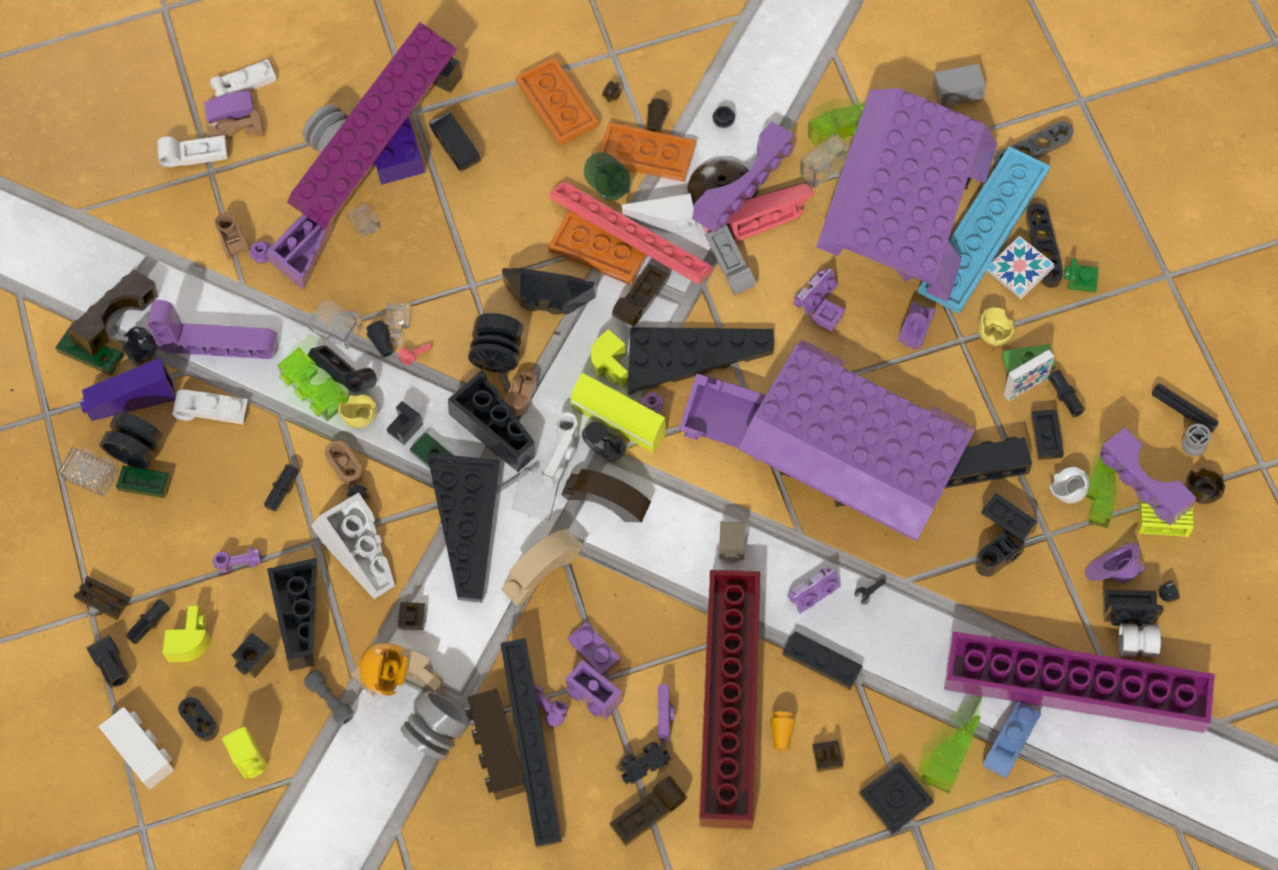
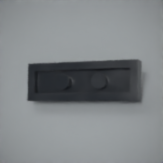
M794 631L783 650V656L849 690L852 689L863 669V665Z

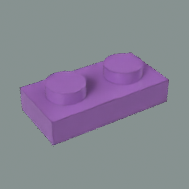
M587 622L568 637V642L602 676L620 662V657Z

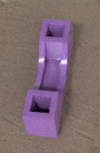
M1123 428L1103 444L1099 454L1101 460L1107 467H1112L1118 473L1120 480L1125 485H1130L1136 491L1138 498L1142 502L1148 503L1154 509L1156 516L1160 520L1166 521L1171 526L1193 507L1196 497L1179 480L1159 482L1147 476L1139 464V452L1142 444L1126 428Z

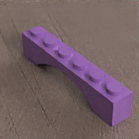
M771 121L759 134L756 149L757 159L751 169L731 184L707 190L694 204L692 219L715 233L721 226H726L731 215L742 208L744 201L754 195L757 187L767 181L769 174L773 170L776 171L779 168L784 157L791 155L795 147L793 145L795 134Z

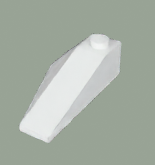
M357 493L321 514L311 526L325 547L372 598L376 599L394 588L395 583L387 558L384 557L380 545V535H377L374 526L375 519L373 513L361 495Z

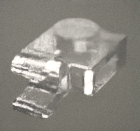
M387 303L385 324L392 328L391 339H393V345H403V328H410L411 303Z

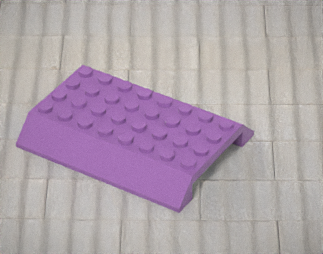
M900 88L870 90L816 247L836 256L841 253L843 248L929 283L926 293L948 301L962 260L948 239L968 177L982 183L986 182L998 143L984 123Z
M804 340L800 341L795 346L755 413L738 450L917 542L976 427L935 406H932L928 411L843 368L846 361Z

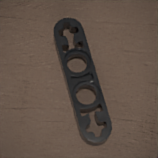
M1034 203L1027 209L1026 223L1032 246L1040 253L1049 251L1053 255V258L1049 260L1054 263V268L1051 271L1052 275L1056 277L1051 279V276L1047 274L1041 282L1046 287L1054 288L1062 281L1063 269L1048 210L1043 204ZM1034 212L1041 215L1039 224H1037L1036 215H1033ZM1044 231L1048 234V238L1039 239L1035 233Z

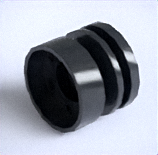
M486 313L477 316L474 320L473 340L470 342L468 353L469 361L474 366L490 372L502 373L515 370L519 362V346L522 343L524 332L523 324L511 316L499 313Z

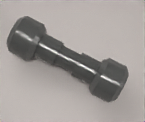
M320 670L310 672L304 679V685L309 691L316 692L320 698L326 701L327 706L333 712L332 718L338 725H345L354 717V710L349 704H343L338 697L332 694L331 689L325 683L326 677Z

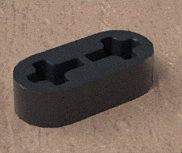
M187 697L183 699L178 707L180 716L200 740H213L218 734V725L196 698ZM190 705L198 714L195 718L187 710V707ZM201 721L209 726L210 731L208 733L202 731L203 729L199 725Z

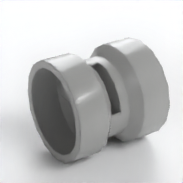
M1202 424L1191 425L1182 440L1181 445L1184 452L1190 456L1203 454L1211 439L1210 430Z

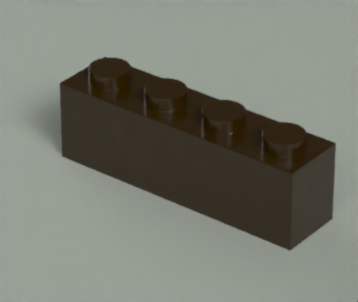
M497 688L467 697L469 706L465 707V711L470 721L474 720L476 728L471 730L475 746L480 744L482 753L478 754L481 768H487L489 777L485 778L488 793L494 792L496 800L526 792Z

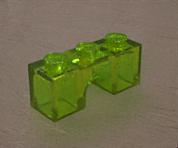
M300 347L277 365L281 373L279 375L280 380L287 387L291 385L295 389L294 393L302 402L306 400L310 404L309 408L317 417L322 416L326 421H329L338 413L339 403L348 401L346 393L331 378H328L319 385L309 384L310 380L318 374V370L314 361Z

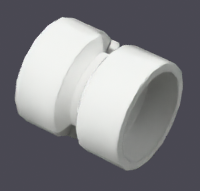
M1120 624L1118 648L1121 657H1136L1138 653H1141L1143 657L1158 658L1161 644L1158 624H1142L1140 628L1136 624Z

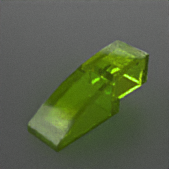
M1100 456L1086 498L1095 501L1088 522L1108 528L1115 506L1116 473L1112 467L1109 468L1102 462Z

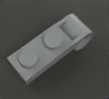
M727 225L720 227L716 233L712 231L705 234V238L734 295L756 286L755 278L750 268L746 265Z

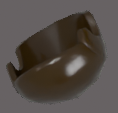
M1203 467L1196 472L1193 470L1189 471L1186 478V488L1196 497L1195 502L1199 504L1216 502L1224 494L1225 483L1223 477L1215 471L1206 470Z

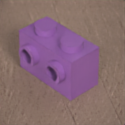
M583 660L565 678L568 694L576 701L581 699L588 705L586 708L596 717L602 716L607 720L623 702L622 692Z

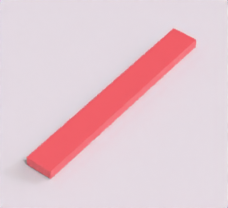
M565 181L550 191L549 198L698 285L713 272V266Z

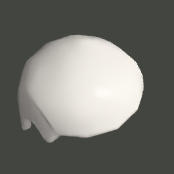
M1069 467L1054 475V483L1049 485V488L1058 500L1066 504H1073L1083 500L1090 487V479L1084 470L1077 467Z

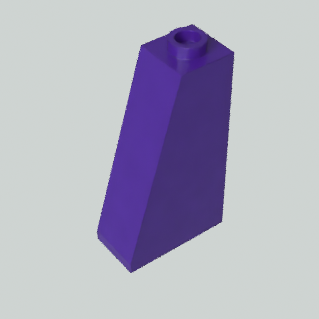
M160 358L82 389L83 399L80 400L82 412L87 413L91 421L114 416L118 412L126 413L175 401L176 396L173 380L163 360Z

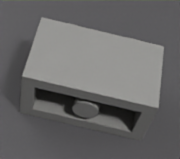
M979 64L934 72L933 88L939 105L952 107L960 103L977 102L984 99L986 84Z

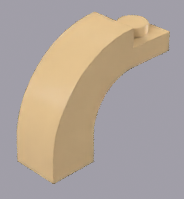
M568 529L550 534L535 544L515 563L509 571L511 576L501 590L516 606L523 605L545 576L560 566L571 564L584 545Z
M404 649L405 651H402V654L408 659L406 678L414 679L429 691L442 695L445 692L442 684L443 679L432 670L433 666L430 659L418 652ZM358 666L351 675L355 683L374 698L377 693L368 690L364 686L360 678Z

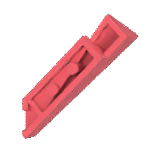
M804 183L745 200L742 208L738 212H734L727 223L734 241L738 242L799 218L804 211L802 206L809 197L814 196V191L808 184ZM702 225L705 234L712 232Z

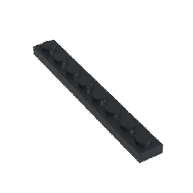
M526 638L502 642L500 645L535 846L539 848L563 843Z

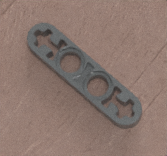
M1065 121L1057 122L1010 147L1016 150L1026 149L1030 153L1029 156L1038 159L1069 143L1073 136V127ZM1059 130H1060L1062 133H1063V132H1067L1066 136H1064V134H1059V135H1058ZM1045 139L1049 142V145L1041 147L1037 144V141ZM1008 148L995 155L993 161L994 169Z

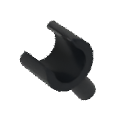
M881 578L868 588H857L855 597L865 593L867 596L861 600V604L869 603L870 595L886 583L885 579Z

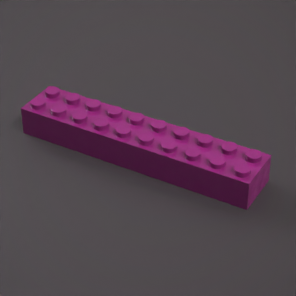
M419 22L290 193L287 203L326 230L450 63L457 48Z
M953 631L949 646L944 690L1014 702L1020 701L1026 704L1205 733L1211 724L1215 674Z

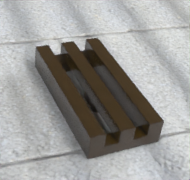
M86 576L84 579L86 582L84 585L81 584L79 587L80 591L76 592L73 597L89 607L118 620L131 599L127 595ZM90 586L121 600V604L91 589ZM87 593L117 608V610L114 612L88 599L84 595Z

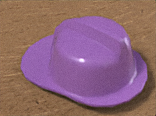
M1133 542L1127 543L1112 552L1096 558L1085 569V576L1092 581L1106 578L1121 584L1131 581L1144 571V565L1138 557L1140 546Z

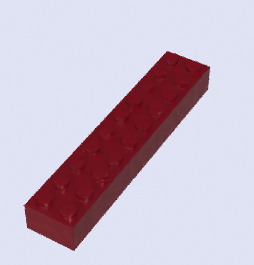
M710 570L699 812L700 827L753 829L761 571Z

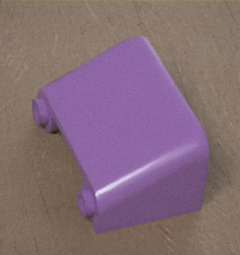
M696 374L679 430L685 431L684 436L698 440L699 436L739 448L766 394L707 375Z

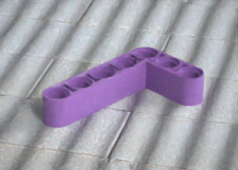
M155 300L152 302L148 326L159 348L167 353L271 359L274 357L278 334L271 329L182 323L174 305L165 300Z

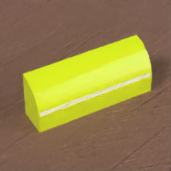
M581 373L571 395L572 409L596 422H600L608 429L654 453L666 435L665 417L592 377Z

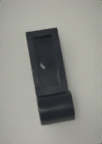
M327 345L311 348L307 355L314 361L317 367L323 369L335 382L344 385L351 392L367 390L376 385L377 376L373 369L366 367L355 370Z

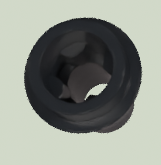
M380 320L367 326L366 335L379 351L381 357L384 358L392 355L395 351L392 346L388 325Z

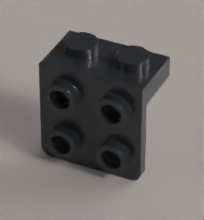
M1103 591L1104 622H1111L1113 626H1120L1121 623H1137L1138 626L1153 624L1157 622L1164 612L1163 605H1156V591Z

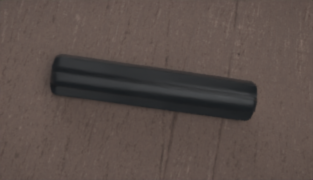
M1161 383L1154 387L1152 396L1194 423L1206 426L1210 433L1215 431L1219 424L1217 419Z

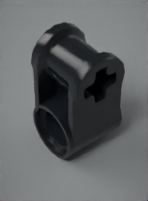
M1002 532L991 543L980 550L975 564L976 570L980 575L985 577L994 575L1007 564L1014 562L1024 552V548L1022 546L1018 547L1009 537V532ZM983 559H990L994 564H987Z

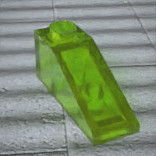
M865 103L827 111L808 122V138L820 153L855 134Z
M974 716L933 749L929 758H923L918 770L922 773L921 782L950 794L979 725L980 716Z

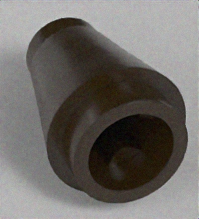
M658 98L651 100L647 108L646 130L660 132L670 111L668 102Z

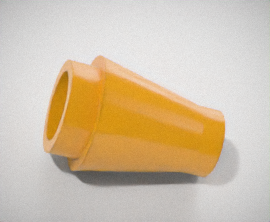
M773 712V718H770L774 742L773 749L789 750L796 722L793 719L794 713Z

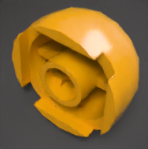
M380 643L371 646L364 653L359 662V673L362 683L368 690L380 695L391 696L397 692L393 691L397 685H403L408 669V659L402 654V651H405L403 647L391 643Z

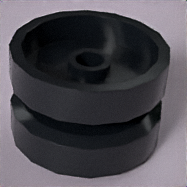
M123 412L115 413L109 425L112 431H106L100 441L101 449L109 456L126 465L147 469L154 456L152 450L158 449L164 437L163 434L155 426L137 416Z

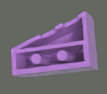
M303 214L267 250L269 262L304 290L331 235L333 221L325 230Z

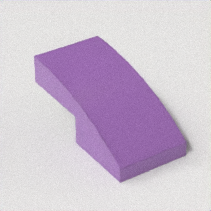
M250 91L234 92L204 102L206 118L209 123L229 116L237 120L255 110Z

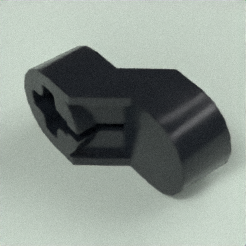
M591 422L582 430L584 442L591 449L599 452L607 461H616L625 454L626 446L623 440L617 434L608 431L600 422Z

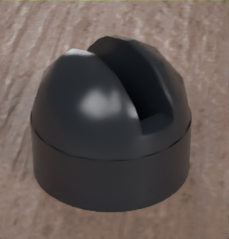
M1172 580L1165 582L1159 588V597L1165 602H1173L1180 599L1178 590Z

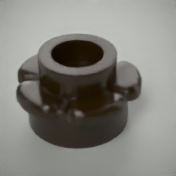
M609 81L605 86L602 97L606 98L607 102L616 101L622 92V89L619 88L620 83Z

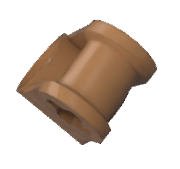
M229 212L220 213L215 219V226L221 238L220 241L227 259H230L231 255L239 252L250 251L234 215Z

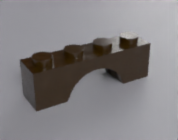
M133 269L117 285L108 290L98 302L90 306L78 320L72 322L68 328L72 343L94 356L109 342L106 326L113 316L126 310L143 311L159 297L155 282Z

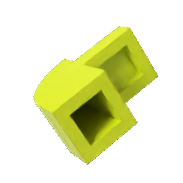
M609 329L597 338L592 345V369L598 379L605 374L611 383H617L623 388L628 383V371L618 362L626 355L625 343Z
M188 606L185 630H165L163 655L168 662L193 661L203 655L209 647L211 637L205 630L206 615L202 613L198 606Z

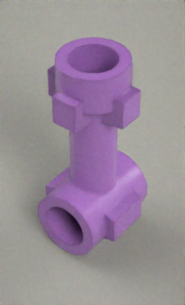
M248 548L246 554L228 556L225 552H218L213 559L214 567L222 573L229 572L234 565L249 563L251 568L257 567L256 564L262 563L260 549Z
M535 685L538 705L548 713L546 722L551 726L558 727L567 716V705L561 701L550 702L544 696L543 689L539 685Z

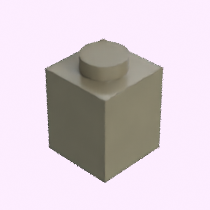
M720 521L719 559H724L728 562H736L739 559L744 560L745 522Z

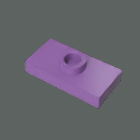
M666 684L658 686L659 741L670 742L669 721H674V705H669V687Z

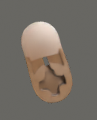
M524 370L518 372L513 377L509 391L504 397V403L508 404L514 417L521 416L526 412L531 397L536 391L537 377L531 371Z

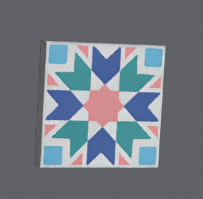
M1019 236L990 264L987 272L1019 299H1022L1054 268V263Z
M1050 350L1041 353L1009 372L1004 390V397L1007 401L1014 399L1048 379L1054 360V355Z

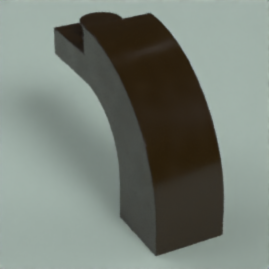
M581 469L579 474H571L561 493L567 500H586L600 504L614 512L624 522L642 523L652 502L631 485L610 475L588 469Z

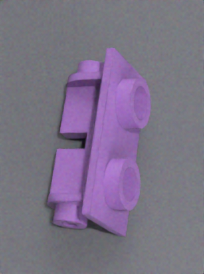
M832 268L828 271L825 269L818 271L808 283L811 289L804 287L794 297L793 304L797 308L803 307L807 316H810L838 286Z
M822 568L819 572L808 578L811 583L810 586L802 582L790 590L787 596L792 603L795 602L799 614L841 587L835 570Z

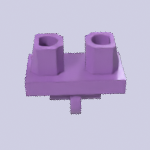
M912 302L898 341L902 342L906 347L921 349L935 314V309L924 308Z

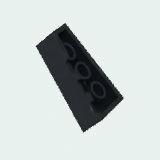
M483 370L448 398L449 415L515 471L519 472L535 458L534 440L520 421L514 417L510 407L498 395L497 389L488 381L487 375Z
M317 558L267 568L288 669L293 671L314 666L318 584Z

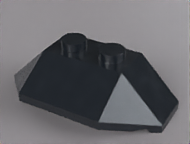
M525 268L502 269L505 286L520 306L529 311L541 310L548 311L554 315H568L596 298V285L592 281H585L570 275Z

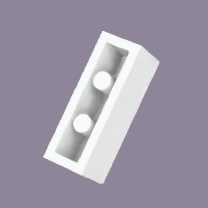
M123 707L98 727L150 790L174 771L169 764L173 759L164 748L160 751L156 748L154 744L158 740L149 729L144 732L140 728L143 722L134 711L129 714Z

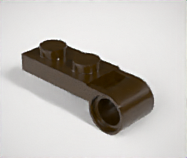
M648 264L626 297H621L616 302L612 310V316L632 327L636 326L669 280V274Z
M667 776L653 788L650 794L610 822V827L626 847L684 803L687 795L672 776Z

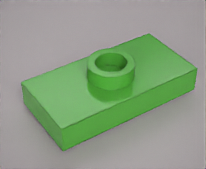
M1050 344L1002 351L1001 356L1006 375L1008 376L1010 371L1047 350L1051 351ZM1053 360L1051 369H1054V368H1055V362H1054V360Z

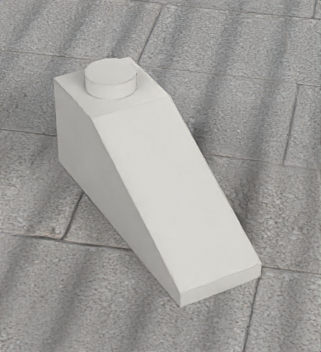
M691 194L622 205V214L642 226L671 233H686L696 229L695 221L692 219L693 204Z

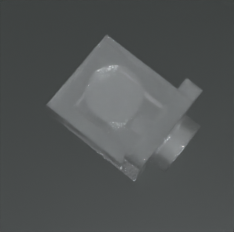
M367 202L347 212L348 219L360 238L373 234L377 229L381 228L377 214L373 213Z

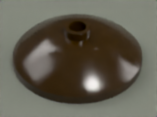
M729 159L711 160L699 166L693 172L688 182V194H691L693 207L707 190L731 184L744 176L749 169L743 164ZM756 189L754 195H753L751 198H755V197H756L757 189Z

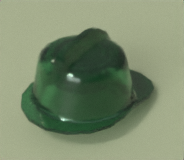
M598 152L587 159L584 165L585 180L602 197L607 200H617L630 192V173L613 156L608 153Z

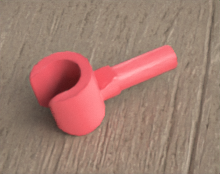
M428 343L413 351L403 347L398 352L400 355L398 359L404 364L410 365L414 362L416 356L431 349L432 346Z

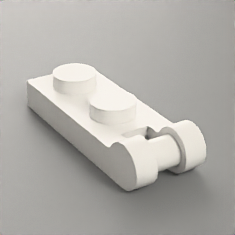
M268 59L226 76H216L210 80L212 89L216 90L215 96L219 97L234 92L252 91L273 83L277 79Z

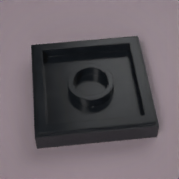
M901 761L859 792L862 799L892 835L934 803L933 799Z

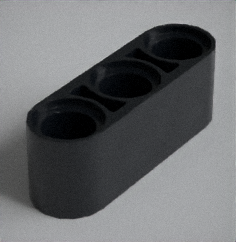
M450 111L429 121L433 134L460 172L481 162L477 149Z

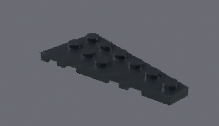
M630 327L628 395L635 394L636 391L645 388H656L659 384L672 381L674 383L695 377L696 374L709 373V370L719 367L721 369L730 367V364L740 361L748 362L773 355V329Z

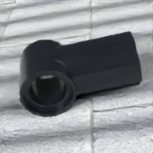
M110 635L86 647L96 666H99L110 688L119 687L130 678L119 657L120 652Z

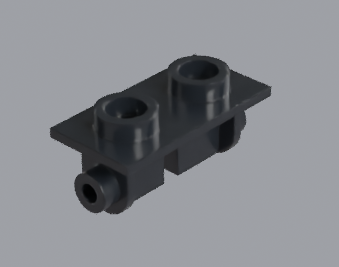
M656 741L645 745L642 748L644 752L637 756L630 754L619 761L621 765L615 768L620 772L624 771V774L621 775L624 783L633 784L647 776L643 767L646 764L651 772L667 765V761L671 757L667 750L663 752L661 750L666 745L662 742L657 744Z

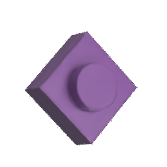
M824 299L813 314L812 321L833 332L844 316L845 310Z

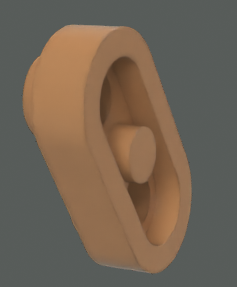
M343 441L329 443L325 449V456L340 480L348 485L358 483L363 477V469L348 445ZM336 454H342L340 458H335ZM350 471L355 472L352 476L347 475Z

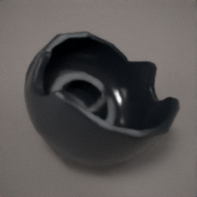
M134 326L124 334L125 337H128V341L123 345V349L132 363L140 365L154 357L156 341L148 329Z

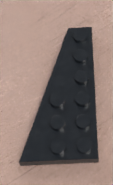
M427 453L457 599L460 601L483 603L500 460Z

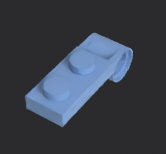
M1018 701L982 766L1006 779L1042 713Z

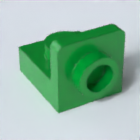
M1072 258L1070 266L1066 265L1064 271V280H1068L1067 289L1096 293L1099 267L1076 265L1077 258Z

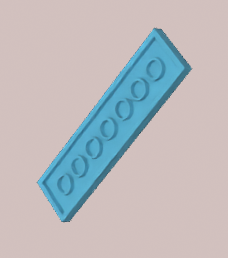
M1009 146L949 240V243L962 259L950 299L946 301L926 293L929 283L924 281L920 285L918 293L960 314L1046 178L1051 166Z

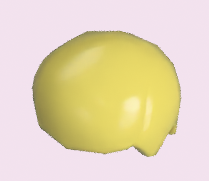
M991 307L982 313L978 321L977 330L985 342L993 346H1001L1008 343L1014 334L1013 320H1009L1006 317L1004 309Z
M364 394L350 395L347 402H340L338 406V413L345 424L354 429H362L368 426L376 418L378 412L377 405L372 397Z

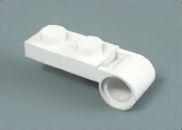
M225 135L178 142L173 137H162L157 141L158 161L164 167L185 166L228 159Z
M178 390L172 415L177 419L185 421L199 417L243 425L248 399L200 391Z
M569 412L562 413L556 418L555 424L560 442L543 474L545 485L553 488L557 481L563 479L566 471L565 465L568 460H572L576 451L574 444L579 435L576 416ZM566 425L573 426L569 430L562 429V427Z

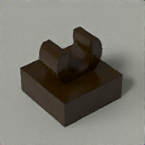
M400 602L398 628L424 630L426 604Z
M838 740L812 744L817 772L843 768Z

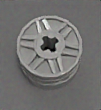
M334 104L318 109L311 115L303 128L302 136L305 142L318 151L320 155L348 116Z
M426 691L416 706L419 714L411 713L408 721L404 722L400 730L405 738L423 753L435 759L445 760L449 750L453 749L455 745L452 737L461 738L471 721L453 702L438 693Z

